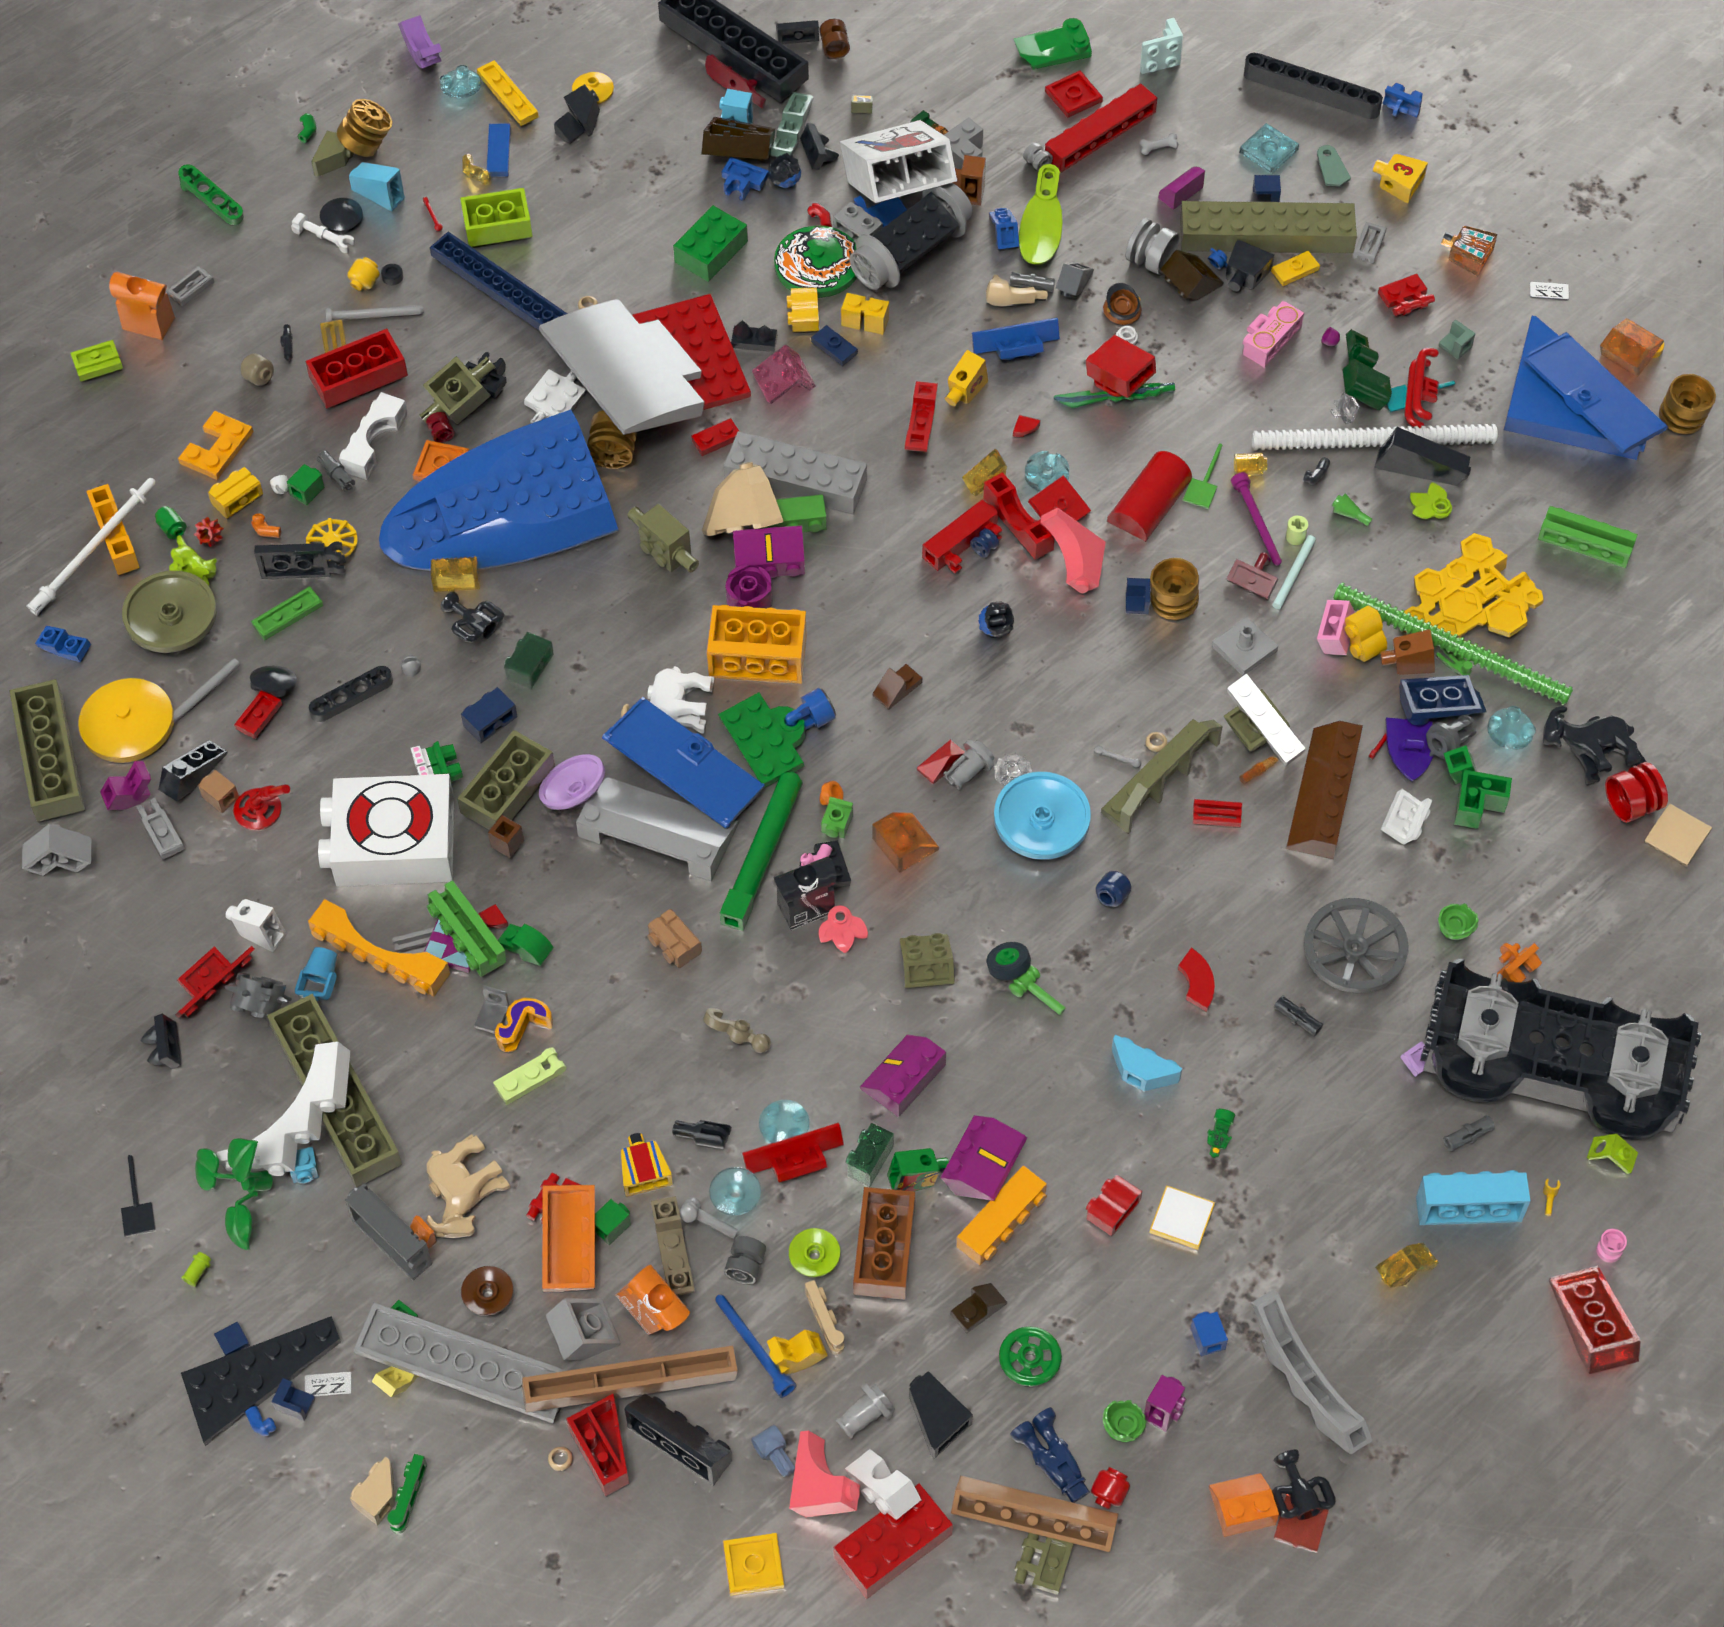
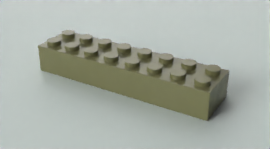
M1182 201L1180 213L1181 251L1210 252V249L1213 248L1216 251L1232 252L1238 239L1267 252L1354 253L1357 239L1355 203Z
M313 993L267 1015L271 1029L302 1087L312 1065L315 1045L339 1042ZM349 1061L345 1108L335 1109L333 1112H323L322 1125L354 1185L359 1187L401 1166L402 1162L393 1140Z

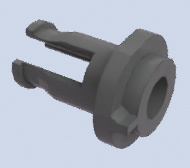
M1461 715L1457 720L1448 724L1441 722L1433 724L1426 733L1427 744L1431 750L1429 755L1445 759V752L1460 748L1461 743L1466 741L1468 737L1474 736L1477 732L1474 729L1470 732L1463 729L1474 722L1473 718L1469 715Z

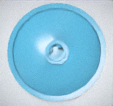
M1032 772L1013 779L1001 790L995 803L994 823L998 835L1010 849L1028 858L1054 859L1070 853L1082 843L1090 826L1091 810L1084 792L1070 779L1051 772Z

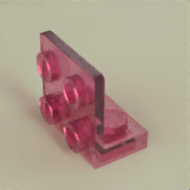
M786 344L752 370L765 398L770 404L795 385L798 387L802 386L808 391L816 387L800 355Z

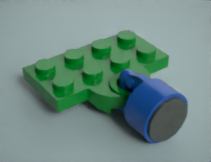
M817 688L802 696V705L797 709L788 706H778L770 709L760 692L718 714L719 719L755 777L765 785L764 789L776 783L782 773L796 772L805 767L795 748L805 740V731L814 725L816 728H819L836 719V711L823 689Z

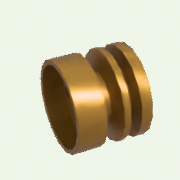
M357 99L352 103L346 117L337 128V137L343 146L351 152L365 157L373 156L382 144V140L387 136L388 131H390L393 121L388 112L379 104L367 99Z
M1682 374L1676 377L1671 382L1666 396L1660 405V419L1670 430L1676 433L1692 434L1699 431L1715 403L1716 393L1714 387L1708 380L1695 374Z
M604 410L594 414L591 420L587 444L594 463L606 468H621L630 464L633 459L637 432L623 435Z
M1182 558L1164 559L1156 564L1150 576V601L1153 610L1159 616L1171 620L1183 619L1193 614L1199 602V575L1197 568L1191 562Z

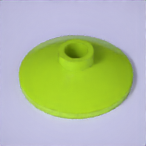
M810 1228L803 1230L793 1238L789 1246L790 1263L797 1272L804 1276H824L837 1266L840 1259V1246L837 1239L830 1232L823 1229ZM816 1253L819 1255V1258L811 1259L810 1255Z

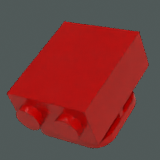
M1113 335L1086 359L1087 376L1094 379L1096 387L1110 395L1128 398L1156 373L1155 356L1119 336Z

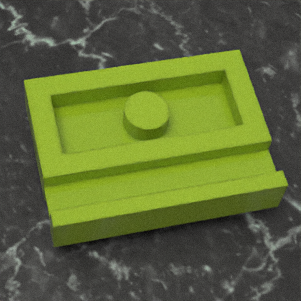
M113 340L70 353L80 382L123 369Z

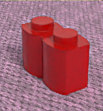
M1116 1175L1112 1180L1107 1179L1101 1188L1102 1193L1097 1198L1093 1197L1086 1206V1219L1110 1236H1113L1120 1228L1125 1219L1139 1204L1142 1197L1140 1189L1119 1175Z

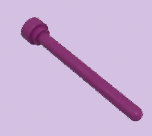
M1245 472L1238 473L1231 478L1233 488L1242 494L1273 564L1279 566L1282 563L1281 557L1249 490L1251 481L1248 474Z

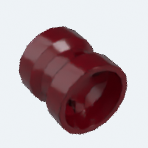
M444 412L433 413L427 418L426 425L432 431L431 435L435 442L445 443L453 438L455 434L454 429L449 424V419Z

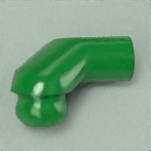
M305 113L300 117V122L303 123L304 129L298 134V139L303 143H306L317 130L315 118L309 113Z

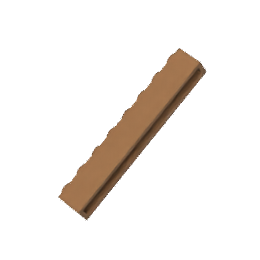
M733 1346L523 1377L522 1392L525 1412L527 1413L598 1402L611 1394H614V1399L734 1381L738 1370Z

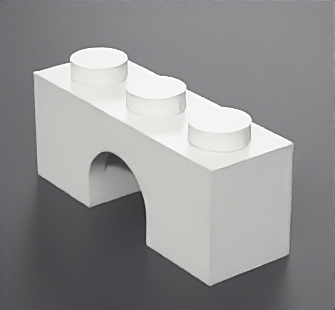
M871 1449L845 1468L850 1480L860 1485L859 1492L862 1493L867 1502L870 1504L874 1502L884 1515L888 1513L897 1520L921 1501L912 1481L898 1470L891 1474L884 1459Z

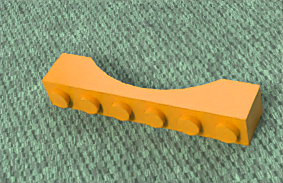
M326 899L323 900L308 920L311 934L316 939L330 942L337 950L342 952L345 950L351 953L356 960L372 964L377 971L393 975L398 982L403 984L406 982L412 985L421 994L428 993L434 997L450 975L448 962L428 952L415 954L397 953L384 950L368 942L354 929L345 909Z

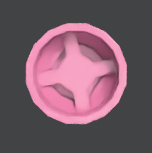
M1618 1229L1606 1230L1602 1234L1596 1248L1600 1259L1609 1263L1619 1260L1627 1245L1626 1236Z

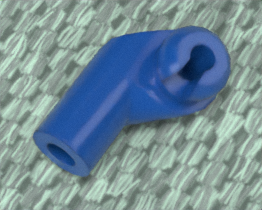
M253 1406L245 1411L252 1429L257 1434L269 1436L270 1432L276 1430L277 1427L274 1420L267 1418L264 1421L257 1406Z

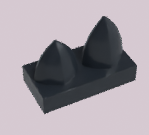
M807 123L800 140L811 168L820 169L823 162L835 160L839 157V154L824 147L829 142V138L819 133L815 124Z
M742 320L736 326L734 325L731 344L735 349L775 352L778 332L777 329H770L765 325L760 328L750 327Z
M163 1013L154 1016L155 1025L147 1030L141 1038L143 1043L157 1044V1047L151 1052L147 1061L153 1065L165 1064L172 1069L181 1066L176 1021Z

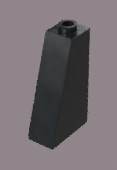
M1396 427L1379 449L1374 468L1458 486L1470 474L1471 467L1469 463L1471 457Z

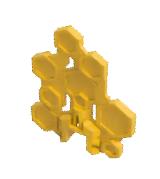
M1476 533L1460 542L1462 553L1460 558H1456L1440 571L1426 568L1414 576L1416 595L1420 596L1421 604L1417 607L1411 606L1404 613L1407 614L1409 612L1412 617L1416 615L1419 620L1424 619L1426 623L1429 621L1432 626L1436 624L1439 629L1444 628L1445 632L1451 631L1452 635L1458 634L1459 638L1477 625L1484 626L1485 624H1487L1488 631L1510 638L1527 626L1526 612L1529 611V608L1536 609L1544 601L1542 590L1536 588L1535 583L1526 572H1521L1508 581L1500 573L1506 569L1507 554L1493 548L1491 538ZM1479 570L1481 579L1468 588L1462 587L1474 579L1473 573ZM1493 598H1497V600L1483 609L1482 605ZM1439 603L1440 611L1433 616L1429 615L1435 609V604Z

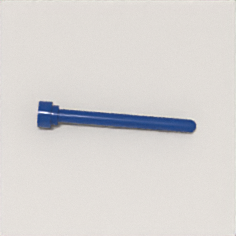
M717 1295L715 1298L717 1305L773 1379V1389L777 1395L783 1398L793 1392L797 1385L791 1376L780 1372L725 1296Z

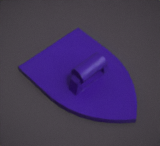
M1386 717V737L1389 755L1399 771L1413 782L1423 775L1433 756L1429 755L1431 750L1426 739V733L1433 725L1432 721H1428L1425 725L1420 726L1411 724L1407 719Z

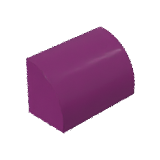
M1197 166L1191 167L1161 189L1158 198L1174 210L1182 204V201L1188 200L1203 188L1205 170Z

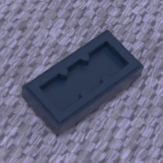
M828 325L811 337L813 344L842 366L858 354V349Z

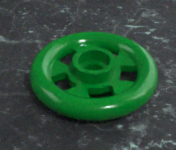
M1026 1326L1012 1331L1005 1337L999 1350V1362L1006 1376L1015 1383L1030 1387L1039 1386L1047 1383L1057 1374L1062 1362V1352L1057 1340L1049 1332L1039 1327ZM1029 1337L1040 1339L1039 1346L1032 1343L1028 1344ZM1015 1342L1022 1345L1017 1354L1010 1350ZM1043 1351H1051V1360H1043ZM1032 1354L1035 1359L1029 1361L1026 1359V1355ZM1015 1361H1018L1024 1368L1020 1372L1016 1371L1012 1366ZM1040 1366L1043 1373L1033 1376L1030 1370Z

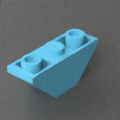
M1115 1034L1112 1052L1123 1081L1144 1092L1179 1083L1182 1068L1176 1062L1169 1059L1165 1060L1157 1056L1151 1049H1143L1135 1045L1129 1038L1120 1037Z

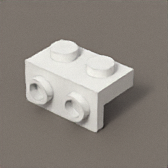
M1403 789L1397 791L1381 830L1403 845L1412 840L1415 841L1422 833L1421 826L1423 821L1430 814L1431 810L1429 807L1432 800L1427 798L1421 802Z

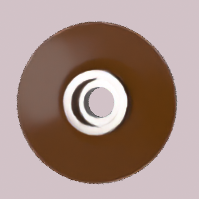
M483 1266L473 1270L466 1276L461 1287V1297L465 1306L471 1312L483 1316L501 1312L508 1306L513 1296L511 1278L505 1271L494 1266ZM487 1291L493 1293L490 1297H484L483 1295Z

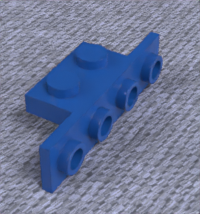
M1057 317L972 332L974 354L996 351L1000 359L1012 360L1023 355L1034 356L1037 353L1044 352L1042 342L1060 339Z

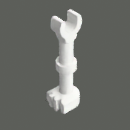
M298 213L292 220L291 227L294 233L300 235L306 229L315 233L320 239L325 238L335 243L343 253L349 252L348 246L344 244H355L352 236L336 235L328 231V228L325 226H318L309 222L308 216L302 213Z

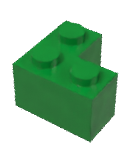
M1464 769L1459 787L1454 825L1478 829L1483 809L1505 813L1510 798L1512 778Z

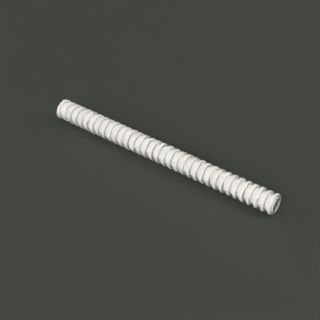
M1471 424L1470 427L1467 425H1463V427L1460 425H1456V427L1453 425H1449V427L1442 425V428L1439 425H1436L1435 428L1432 426H1428V428L1425 426H1421V428L1418 426H1414V428L1407 426V429L1404 426L1400 427L1438 444L1442 443V445L1447 443L1449 445L1454 443L1460 445L1461 442L1464 445H1467L1468 442L1470 444L1475 442L1477 444L1482 442L1484 444L1489 442L1495 444L1498 436L1495 424H1491V426L1488 424H1484V426L1477 424L1476 427L1474 424ZM1366 427L1365 430L1362 428H1358V430L1355 428H1351V430L1348 428H1344V430L1338 428L1336 431L1334 428H1331L1330 431L1327 429H1323V431L1320 429H1316V431L1313 429L1309 431L1303 429L1301 432L1299 429H1296L1295 432L1292 430H1288V432L1285 430L1281 432L1278 430L1274 432L1268 430L1266 433L1264 430H1261L1260 433L1254 431L1252 433V448L1256 451L1258 448L1261 450H1265V448L1268 450H1272V448H1275V450H1279V448L1285 450L1286 447L1289 450H1292L1293 447L1296 449H1300V447L1303 449H1307V447L1310 449L1314 447L1320 449L1321 446L1324 449H1327L1328 446L1331 448H1335V446L1338 448H1342V446L1345 448L1349 446L1355 448L1356 445L1359 448H1362L1363 445L1366 447H1370V445L1376 447L1379 445L1381 447L1396 427H1393V429L1390 427H1386V429L1383 427H1379V429L1373 427L1372 430L1369 427Z

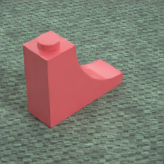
M1059 508L1042 515L1040 523L1054 536L1063 553L1067 571L1066 583L1081 594L1099 587L1106 542Z
M809 1430L800 1432L789 1509L804 1517L857 1511L860 1485L845 1476H833L825 1460V1440Z

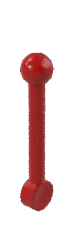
M423 197V202L435 224V230L438 232L442 231L443 226L438 222L428 197Z
M1386 733L1370 752L1369 758L1374 759L1381 746L1387 740Z

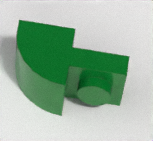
M525 923L522 927L510 924L498 939L505 950L517 953L522 960L541 966L554 948L541 932Z

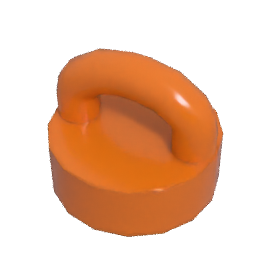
M833 780L822 785L819 797L822 805H828L830 797L843 800V790L839 783Z

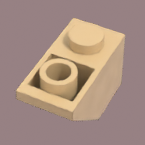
M387 1457L372 1466L367 1479L354 1487L350 1497L353 1507L377 1526L395 1506L393 1468Z

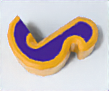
M524 997L515 1000L506 1012L508 1024L503 1025L499 1023L496 1026L495 1038L500 1050L504 1052L516 1050L529 1021L552 1029L553 1019L549 1007L538 999Z

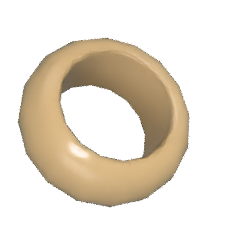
M584 296L579 300L578 308H586L583 304L587 302L593 303V305L598 304V302L592 296Z
M1152 732L1146 737V747L1152 752H1160L1167 745V738L1160 732ZM1157 738L1160 739L1163 743L1159 746L1153 745L1150 741L1152 739Z
M556 1447L548 1455L549 1465L556 1471L566 1470L570 1467L573 1460L571 1451L565 1447ZM558 1453H564L568 1456V1459L564 1464L558 1465L553 1462L554 1456Z

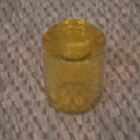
M1262 453L1234 454V475L1245 472L1248 476L1263 475V471H1267V457H1263Z

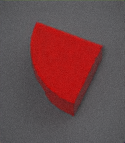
M1019 415L1013 430V437H1024L1026 434L1037 431L1041 420Z
M496 904L478 913L487 927L501 929L508 926L507 920Z

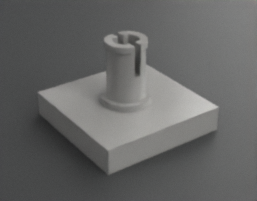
M1245 617L1212 641V647L1242 676L1278 651V645L1248 617Z

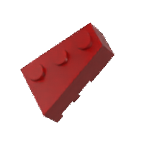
M611 1394L566 1418L568 1430L605 1496L629 1484L614 1394Z

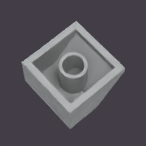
M564 1298L546 1314L550 1329L564 1360H585L621 1344L602 1299Z

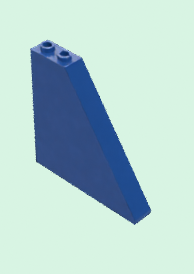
M1532 315L1504 430L1637 460L1639 451L1644 452L1646 442L1622 454L1582 414H1575L1566 405L1564 397L1523 360L1524 356L1529 352L1559 337L1557 333L1537 316Z

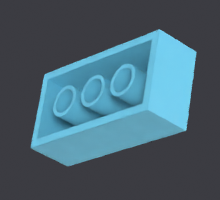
M1515 1170L1494 1174L1490 1171H1483L1478 1174L1457 1172L1452 1175L1430 1173L1422 1177L1416 1195L1419 1225L1522 1222L1531 1201L1527 1173H1518Z

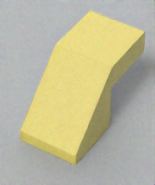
M391 1366L376 1373L372 1382L390 1397L406 1391L419 1376Z

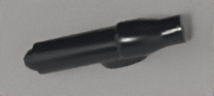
M286 324L283 326L284 331L280 337L281 346L284 347V359L290 361L293 358V336L291 326Z

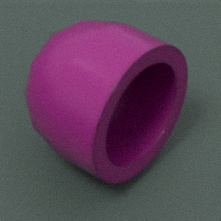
M1329 327L1324 332L1321 342L1327 346H1335L1340 341V333L1334 328Z

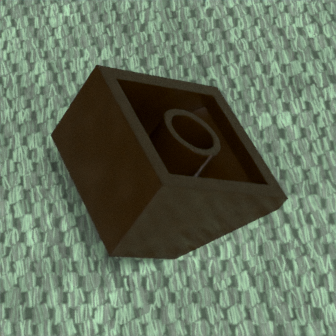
M1177 249L1160 269L1166 275L1164 277L1165 280L1171 285L1176 286L1179 289L1178 293L1185 299L1199 300L1224 284L1197 255Z

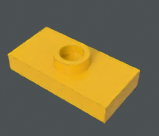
M1306 251L1273 266L1271 272L1280 284L1285 286L1318 271L1320 264L1309 251Z

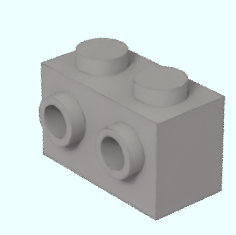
M851 201L833 216V228L849 235L855 243L859 236L863 234L873 236L883 228V223L878 218L871 216L862 207L855 205Z

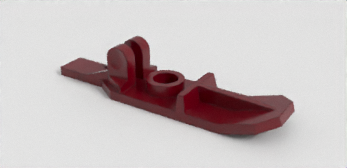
M714 55L707 56L705 63L706 72L714 81L726 89L752 93V102L761 109L764 108L766 99L755 91L757 81L744 79L734 72L732 67H727Z

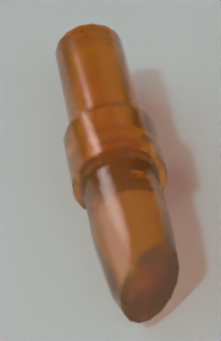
M1269 757L1262 762H1258L1250 770L1239 776L1240 781L1245 784L1256 776H1260L1272 767L1278 759Z

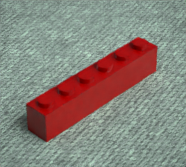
M1140 83L1134 88H1130L1120 97L1114 98L1104 107L1098 108L1087 118L1081 119L1079 123L1065 129L1063 133L1045 143V151L1053 156L1051 164L1055 165L1060 173L1156 113L1157 97Z

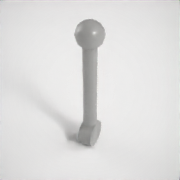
M1102 746L1094 748L1096 756L1105 755L1130 763L1135 768L1141 766L1139 759L1133 760L1105 751Z

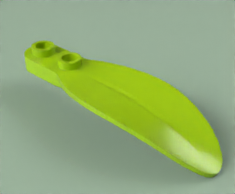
M1045 164L1040 167L1035 195L1028 202L1020 224L1019 248L1023 259L1030 264H1044L1051 260L1061 240L1062 209L1057 198L1060 171L1053 164Z

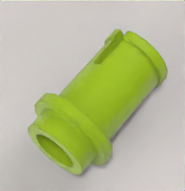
M202 1252L192 1256L194 1260L181 1277L183 1281L193 1287L196 1286L205 1269L211 1266L210 1262L212 1259Z

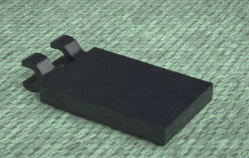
M339 541L331 543L328 547H325L324 543L255 545L254 554L261 579L330 577L331 573H346L344 565L338 566L340 563H346L345 556L341 552H335L336 550H343L342 542Z

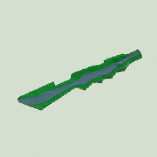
M1145 383L1128 398L1125 396H1112L1105 391L1090 393V390L1055 395L1054 400L1070 408L1107 399L1114 402L1123 399L1133 401L1134 399H1144L1149 396H1158L1164 392L1175 391V383Z

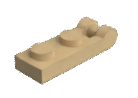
M815 1280L805 1283V1295L826 1344L832 1354H841L844 1351V1335L834 1327L837 1321L833 1311H828L825 1306V1302H827L825 1292L822 1287H817Z

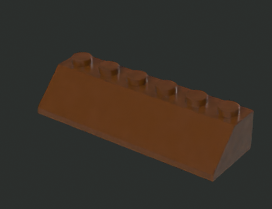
M1336 721L1313 728L1286 849L1334 859L1363 725Z

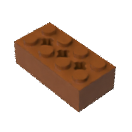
M864 1187L853 1280V1295L905 1300L915 1210L914 1191Z

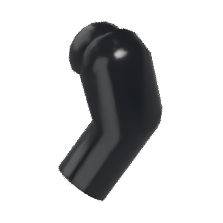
M1322 457L1314 472L1310 470L1305 472L1304 482H1308L1310 485L1316 484L1327 472L1330 460Z

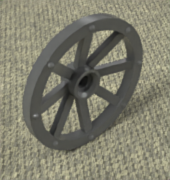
M1344 898L1326 904L1310 919L1304 936V952L1311 969L1325 983L1346 992L1367 993L1389 985L1401 973L1408 955V938L1399 919L1384 906L1361 898ZM1362 910L1355 934H1350L1339 911ZM1369 913L1378 916L1388 924L1387 927L1367 939L1363 937ZM1331 915L1344 941L1316 929L1325 918ZM1394 933L1397 938L1399 952L1370 949L1368 947ZM1313 938L1341 949V951L1318 958L1314 950ZM1366 957L1396 962L1387 973L1381 976ZM1345 958L1348 960L1343 978L1336 976L1323 966ZM1355 962L1360 963L1372 980H1350Z

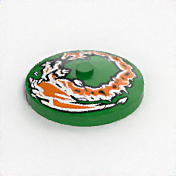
M808 226L797 229L788 234L779 243L775 251L774 266L779 281L790 291L791 288L817 287V298L837 295L848 289L857 279L850 265V255L857 250L856 243L846 233L828 226Z

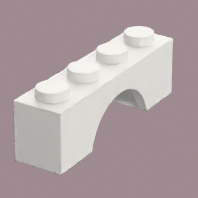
M382 392L377 400H373L367 416L362 418L357 432L352 434L350 443L340 454L339 461L348 474L365 480L369 478L377 465L375 451L370 447V443L380 433L399 429L408 414L405 400Z
M1247 674L1227 688L1229 696L1256 725L1270 748L1285 767L1304 753L1305 747Z

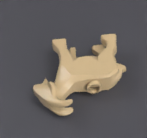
M472 1134L463 1141L457 1142L453 1149L447 1153H442L438 1150L431 1152L433 1156L426 1164L427 1174L431 1182L429 1184L430 1190L436 1198L441 1196L446 1202L442 1223H436L430 1215L427 1216V1223L437 1237L459 1238L473 1235L475 1230L472 1223L476 1216L472 1215L467 1218L463 1216L489 1194L511 1188L503 1176L497 1178V1175L503 1171L495 1160L480 1171L469 1174L463 1165L464 1158L472 1152L479 1153L485 1149L477 1136L473 1137Z

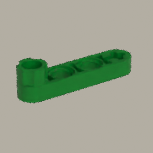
M186 164L179 168L180 187L183 191L192 192L228 224L238 225L243 221L242 207L195 166ZM200 185L209 186V189L205 192L198 190ZM215 198H222L224 202L216 205L213 203V200Z

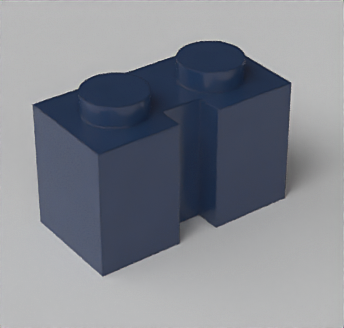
M496 687L494 690L485 693L479 701L464 709L461 713L463 727L480 743H483L496 733L495 730L498 727H505L517 718L516 705Z

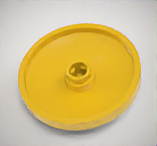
M138 678L116 680L100 687L84 703L79 715V732L86 747L97 757L116 763L137 761L157 751L170 736L174 725L173 706L165 691L150 681Z

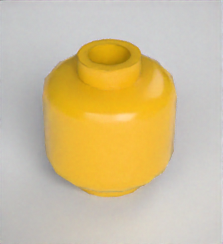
M367 257L356 259L347 273L351 281L350 285L358 291H361L362 288L366 290L371 289L380 275L377 269L378 265Z

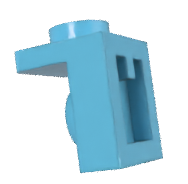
M313 1147L297 1150L295 1171L290 1172L293 1183L304 1184L319 1178Z

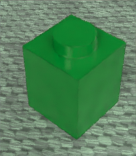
M303 464L287 481L289 494L305 505H308L325 488L321 472L316 468H310Z
M1467 745L1444 753L1449 773L1455 784L1461 782L1464 769L1477 772Z
M610 1199L595 1213V1234L608 1245L612 1244L631 1225L628 1208L624 1204H617L614 1200Z

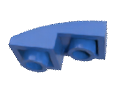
M51 626L44 628L35 643L37 647L77 662H81L91 646L87 638L72 636L65 629Z

